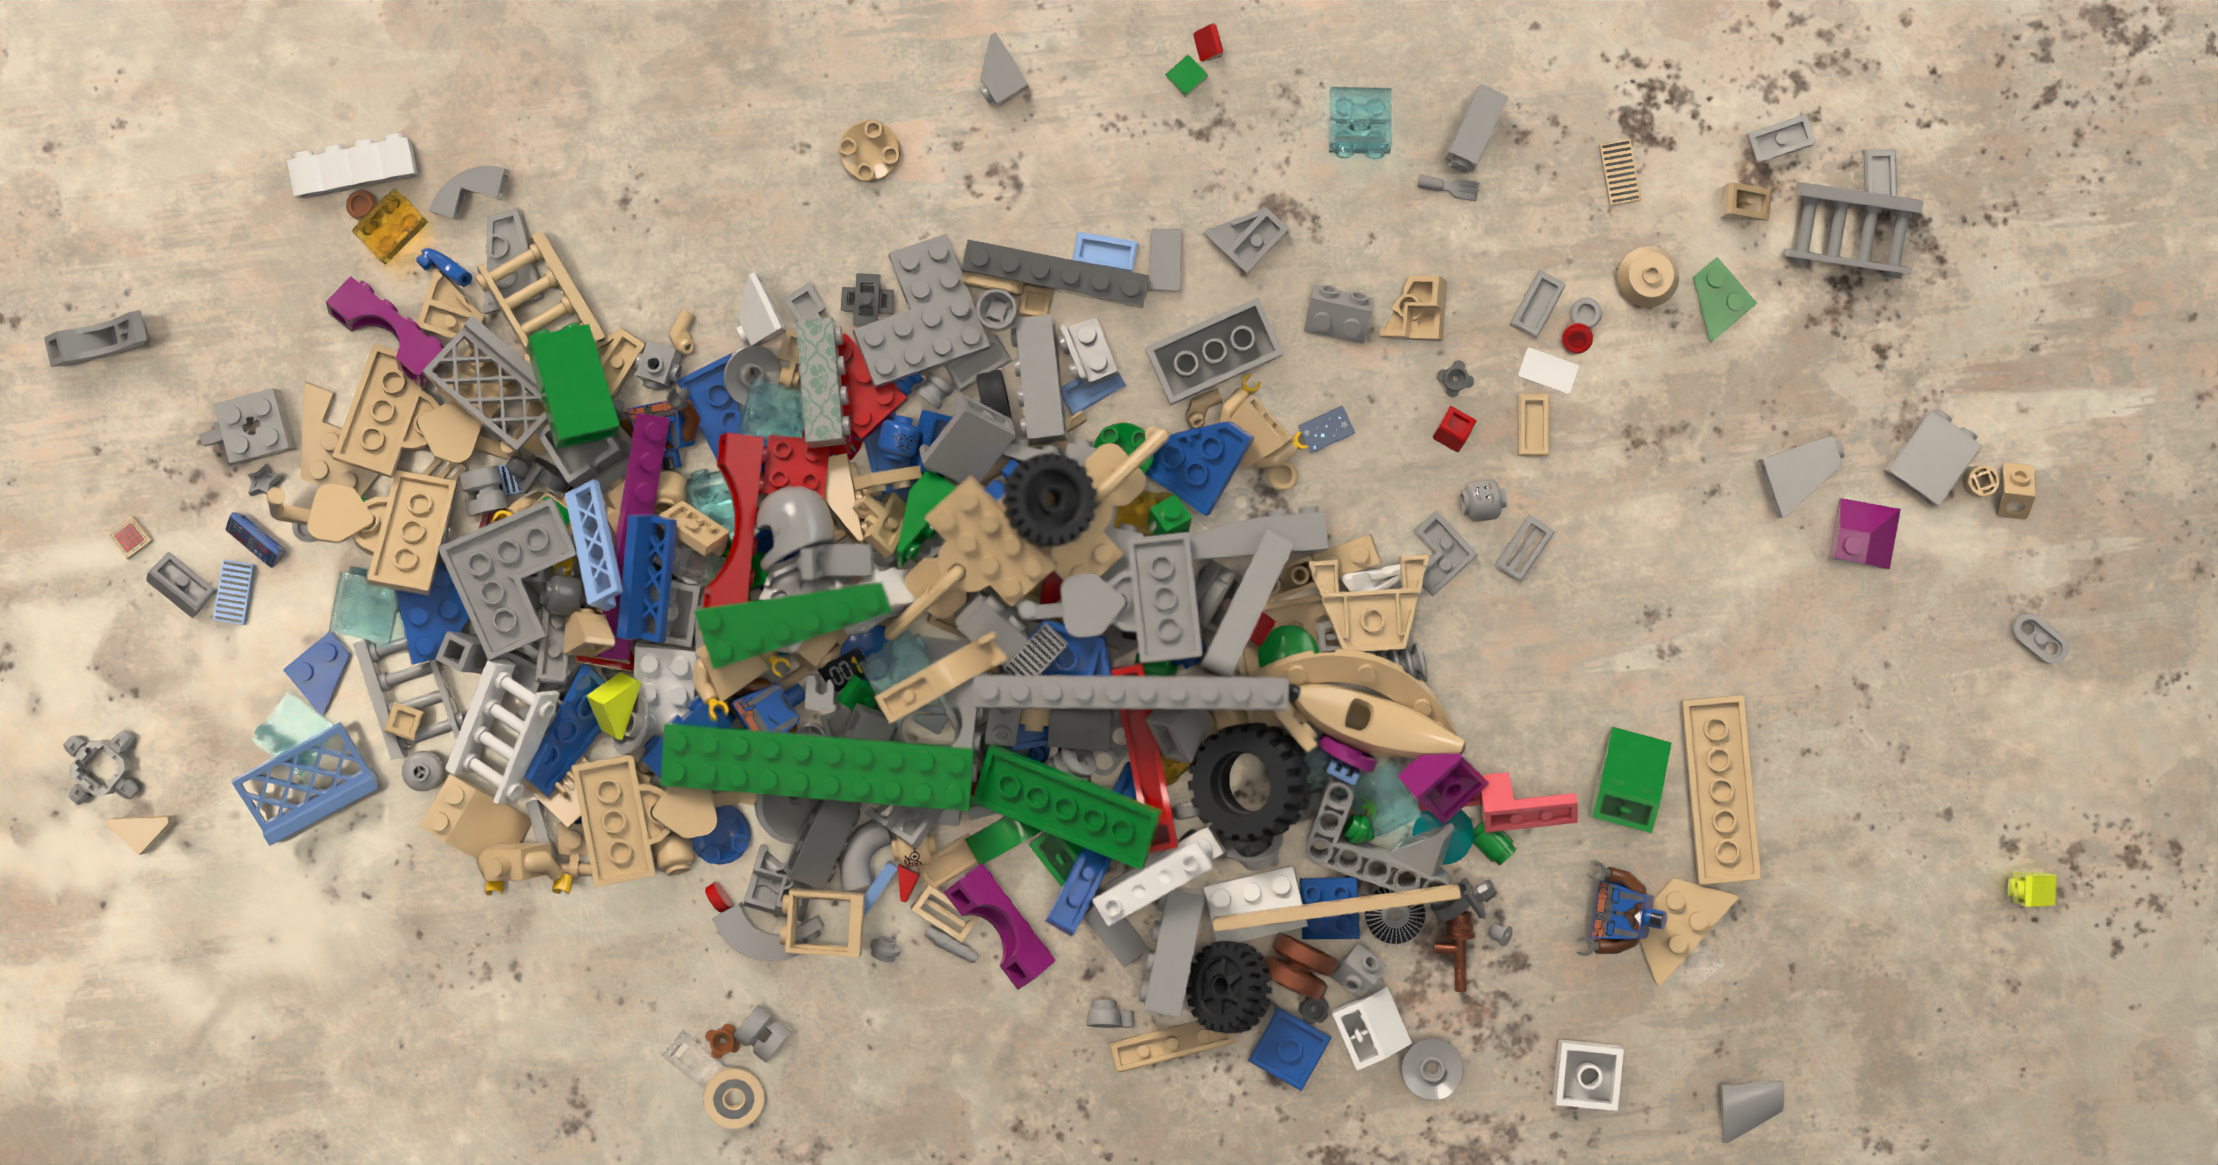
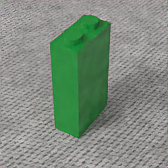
M572 323L564 326L562 330L550 332V330L545 329L533 333L528 339L526 349L556 450L615 437L620 425L590 325Z

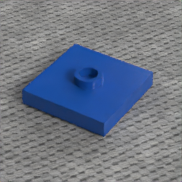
M1277 1007L1248 1061L1302 1091L1332 1037L1282 1008Z

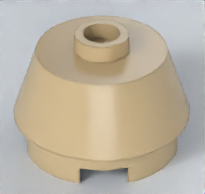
M1644 246L1634 249L1622 260L1618 270V283L1623 295L1633 304L1641 307H1656L1667 302L1674 295L1679 283V271L1676 262L1666 251L1653 246Z

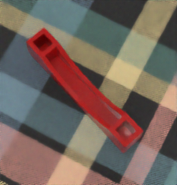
M734 433L720 435L717 467L725 478L731 493L734 508V534L724 565L716 577L704 588L702 608L751 601L747 598L748 588L752 586L754 581V569L751 568V558L756 554L757 538L754 537L756 518L760 508L757 507L758 494L762 493L764 483L763 476H760L761 464L765 462L767 448L763 445L764 437Z
M1143 663L1112 668V676L1145 677ZM1119 709L1137 801L1162 810L1149 853L1178 848L1159 745L1146 722V718L1150 715L1152 709Z

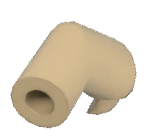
M683 309L670 329L669 336L674 349L678 350L682 356L692 354L695 348L688 332L695 316Z
M1218 388L1191 399L1185 416L1187 424L1192 428H1201L1205 424L1208 408L1223 402Z

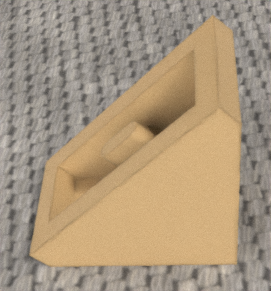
M1729 182L1723 186L1721 218L1769 220L1771 190Z
M175 815L107 819V826L138 855L147 853L176 822Z

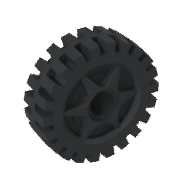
M1039 454L1023 461L1013 469V473L1009 474L1007 478L1008 483L1003 488L1005 497L1002 498V505L1006 507V511L1003 512L1005 518L1010 520L1009 526L1011 529H1016V534L1020 538L1027 539L1026 542L1037 544L1038 546L1052 547L1072 542L1088 530L1091 526L1089 523L1094 520L1096 515L1093 512L1098 507V501H1095V496L1098 493L1097 488L1093 489L1092 483H1094L1092 476L1086 474L1088 470L1085 466L1078 465L1079 461L1074 458H1068V455ZM1047 492L1053 494L1055 498L1053 508H1050L1045 502Z
M1234 941L1213 942L1211 946L1202 948L1203 953H1198L1195 956L1198 963H1191L1190 970L1194 973L1188 977L1191 987H1186V994L1192 995V998L1187 1000L1188 1006L1195 1007L1191 1011L1193 1017H1197V1022L1205 1026L1207 1030L1219 1033H1242V1031H1249L1252 1029L1251 1026H1256L1260 1022L1258 1017H1264L1266 1011L1262 1007L1269 1006L1271 1001L1266 998V994H1272V987L1267 986V982L1272 981L1271 974L1265 973L1269 969L1268 963L1262 962L1264 956L1256 952L1257 949L1255 947L1249 946L1246 943Z

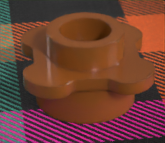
M724 1024L721 1029H710L707 1031L705 1038L710 1043L711 1055L714 1058L720 1059L724 1054L739 1051L740 1042L736 1041L735 1037H733L735 1031L733 1025ZM724 1038L726 1043L721 1044L720 1039Z

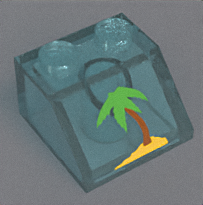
M1393 759L1376 767L1373 772H1366L1359 776L1355 784L1353 800L1349 809L1351 814L1354 813L1358 816L1363 814L1369 818L1375 838L1422 816L1411 792L1399 779L1398 775L1401 772ZM1338 787L1342 796L1348 793L1345 789Z

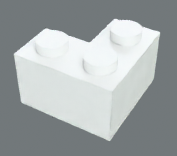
M897 567L886 571L873 569L872 575L862 576L863 580L860 583L850 585L883 581L892 612L844 627L847 635L866 633L886 618L898 617L917 600L905 585V578L910 569L898 570Z

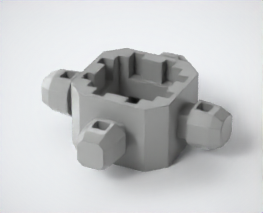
M122 730L111 739L112 742L109 740L91 741L86 746V742L77 736H70L63 746L72 757L76 756V759L70 765L71 777L80 783L75 784L69 793V798L77 805L85 803L92 796L91 793L94 796L114 793L116 789L118 790L116 793L125 799H132L138 793V785L131 778L126 779L133 768L132 759L123 752L129 750L133 744L134 737L127 731ZM100 749L116 760L115 763L118 765L117 772L105 786L99 785L84 770L88 760Z

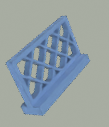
M339 722L232 779V784L262 829L264 839L271 846L378 789V776L373 768H369L346 729ZM339 733L344 741L342 752L324 748L326 739ZM347 748L349 749L351 754L346 753ZM305 750L317 752L318 756L315 766L297 762L299 753ZM322 754L340 758L336 771L319 768ZM344 759L357 762L361 768V771L353 775L340 773ZM279 764L291 767L288 780L270 777L272 768ZM295 768L313 772L309 786L291 782ZM316 774L333 777L332 786L325 790L313 787ZM250 779L263 781L261 794L247 792L243 783ZM268 783L285 787L282 800L264 796ZM289 788L307 792L305 801L299 804L287 802L286 798ZM253 800L258 801V805H257V806L255 805V803L253 802ZM262 802L280 806L278 815L266 821L260 812Z

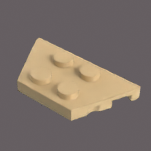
M1675 878L1670 879L1654 897L1652 908L1667 912L1665 928L1662 930L1649 927L1648 937L1646 939H1639L1641 949L1656 984L1661 986L1736 902L1738 899L1736 895Z

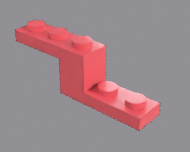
M1509 772L1482 775L1489 784L1464 806L1481 805L1485 833L1578 823L1576 793L1514 800ZM1418 801L1419 811H1429Z

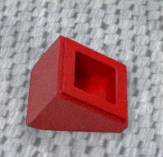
M1215 23L1193 34L1201 62L1222 57L1223 48Z
M1450 405L1436 429L1433 439L1451 450L1459 452L1477 420Z
M1262 612L1249 640L1260 647L1277 621Z
M901 864L898 865L900 901L905 903L909 900L920 877V873L909 867H903Z

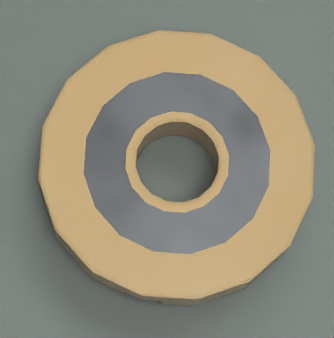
M733 1067L724 1068L714 1073L706 1082L703 1093L704 1109L709 1118L718 1126L728 1129L743 1128L753 1123L762 1111L764 1105L763 1087L758 1078L749 1070ZM731 1090L739 1091L742 1094V1100L737 1105H729L725 1102V1096Z

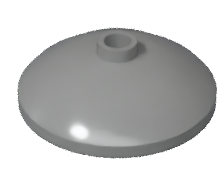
M757 794L755 812L762 828L771 837L780 842L795 844L815 798Z

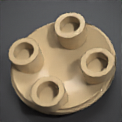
M863 120L850 126L843 134L839 143V157L844 169L854 178L862 181H877L885 178L895 169L900 157V145L895 133L887 125L876 120Z

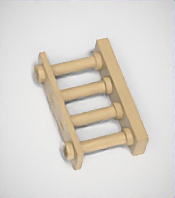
M542 230L531 236L530 241L532 245L528 246L529 250L489 273L484 264L477 267L479 275L475 276L479 286L484 293L488 290L490 291L527 353L523 358L531 364L526 349L528 343L527 336L567 313L569 315L574 313L580 325H590L595 343L604 340V333ZM535 260L537 262L541 260L544 262L548 269L544 273V277L506 299L503 298L495 285L496 282ZM550 287L553 289L558 287L564 296L560 299L561 303L521 326L519 325L511 309Z

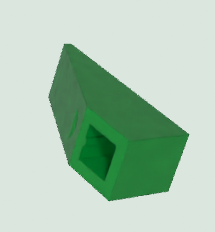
M929 470L909 490L897 548V566L900 568L907 560L912 561L918 555L922 543L927 538L932 539L936 535L937 531L925 517L956 489L951 483Z

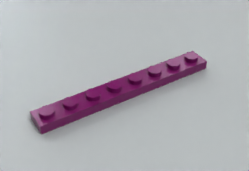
M636 413L614 544L621 586L628 515H653L670 419L665 416ZM621 594L614 596L616 607L608 611L603 610V615L607 619L615 639V644L613 647L596 655L600 658L629 660L632 639L617 638Z

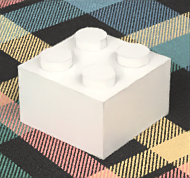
M1558 1039L1552 1101L1556 1105L1618 1111L1624 1049L1620 1045Z

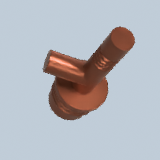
M1468 910L1446 922L1445 938L1454 940V942H1435V954L1454 955V990L1456 992L1467 991L1466 940L1475 938L1472 912Z

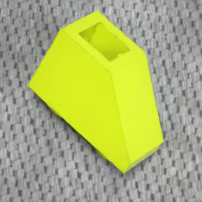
M2013 871V878L2008 880V896L2012 897V902L2026 907L2056 906L2057 875L2046 872Z

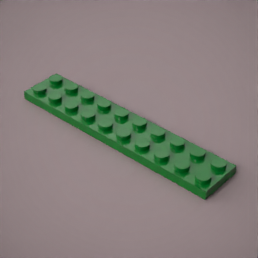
M665 723L660 786L969 811L974 748Z

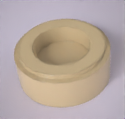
M1286 460L1279 466L1269 467L1267 479L1274 489L1285 491L1296 484L1298 471L1293 463Z

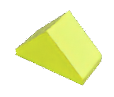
M620 672L586 695L602 731L616 739H623L642 684L641 681Z

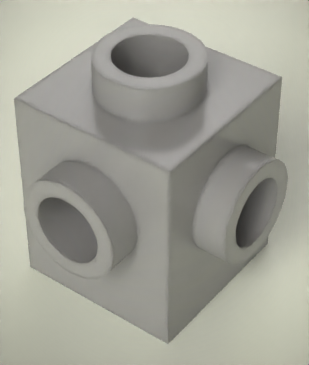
M647 340L643 353H639L635 361L634 369L637 371L636 376L643 381L642 385L656 391H660L661 387L671 389L673 382L676 383L681 374L682 367L679 363L682 354L674 348Z
M1357 943L1343 957L1334 975L1330 977L1356 998L1360 999L1368 991L1373 994L1383 982L1380 975L1386 968V965Z

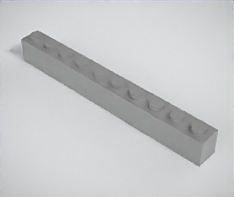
M974 675L973 707L1288 710V678Z

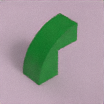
M1004 816L967 837L965 841L978 864H984L1042 830Z

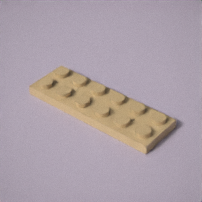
M1744 695L1681 700L1698 884L1761 879Z

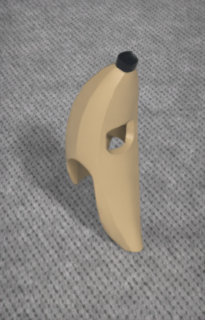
M1289 684L1288 700L1293 701L1300 714L1313 726L1330 737L1365 753L1383 757L1402 756L1417 759L1420 755L1460 753L1462 755L1465 750V741L1441 724L1420 712L1378 695L1330 684H1307L1303 686Z

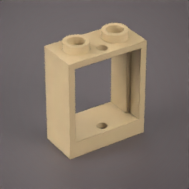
M790 889L789 895L783 896L782 914H787V926L781 927L780 945H785V953L860 957L862 955L866 893ZM799 898L851 901L848 946L796 943Z

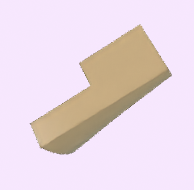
M1410 276L1404 286L1403 295L1396 300L1392 307L1394 312L1387 325L1379 330V336L1407 340L1443 341L1447 280L1441 276Z

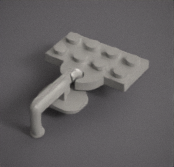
M1189 532L1127 539L1130 570L1117 574L1109 583H1106L1093 573L1070 576L1063 582L1061 587L1062 603L1034 605L1031 601H1024L1018 608L1019 616L1024 621L1064 617L1066 630L1075 637L1099 636L1111 623L1125 632H1135L1138 636L1140 664L1203 657ZM1125 598H1126V599H1127V606H1126V608H1125L1124 610H1122V609L1125 607V605H1126V600H1125Z

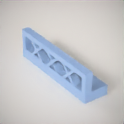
M592 479L565 493L587 603L590 606L608 611L616 607L614 596L623 593L600 483Z

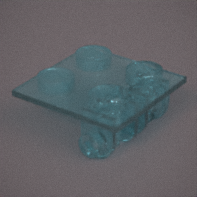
M287 691L265 723H261L254 732L256 735L252 741L275 757L332 727L334 724ZM305 750L299 753L297 762L310 765L318 753ZM295 768L294 772L302 776L305 770Z

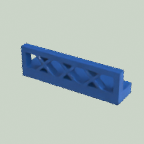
M652 514L628 515L622 577L623 593H621L617 638L625 640L641 638L659 643L665 642L677 527L676 519ZM657 524L666 525L665 538L661 542L656 535ZM657 555L662 560V569L659 572L653 566L654 557ZM656 585L659 591V600L655 603L650 596L651 588ZM651 616L656 621L655 633L647 632L648 618Z

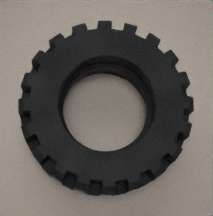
M1244 723L1219 729L1217 734H1211L1204 740L1206 746L1198 747L1195 754L1198 760L1195 763H1191L1189 773L1193 774V780L1188 781V790H1193L1195 798L1190 800L1193 808L1199 807L1201 811L1198 817L1203 823H1211L1209 828L1216 835L1224 834V838L1231 841L1253 842L1283 834L1289 830V825L1298 822L1301 818V814L1298 812L1306 810L1309 800L1305 799V794L1310 793L1312 789V783L1307 782V775L1311 774L1310 765L1304 766L1302 759L1306 755L1302 748L1295 749L1296 740L1291 735L1283 736L1282 729L1276 726L1268 727L1266 723ZM1244 753H1251L1259 758L1265 765L1270 777L1269 796L1262 808L1257 811H1249L1242 807L1233 796L1230 787L1232 766L1236 759Z

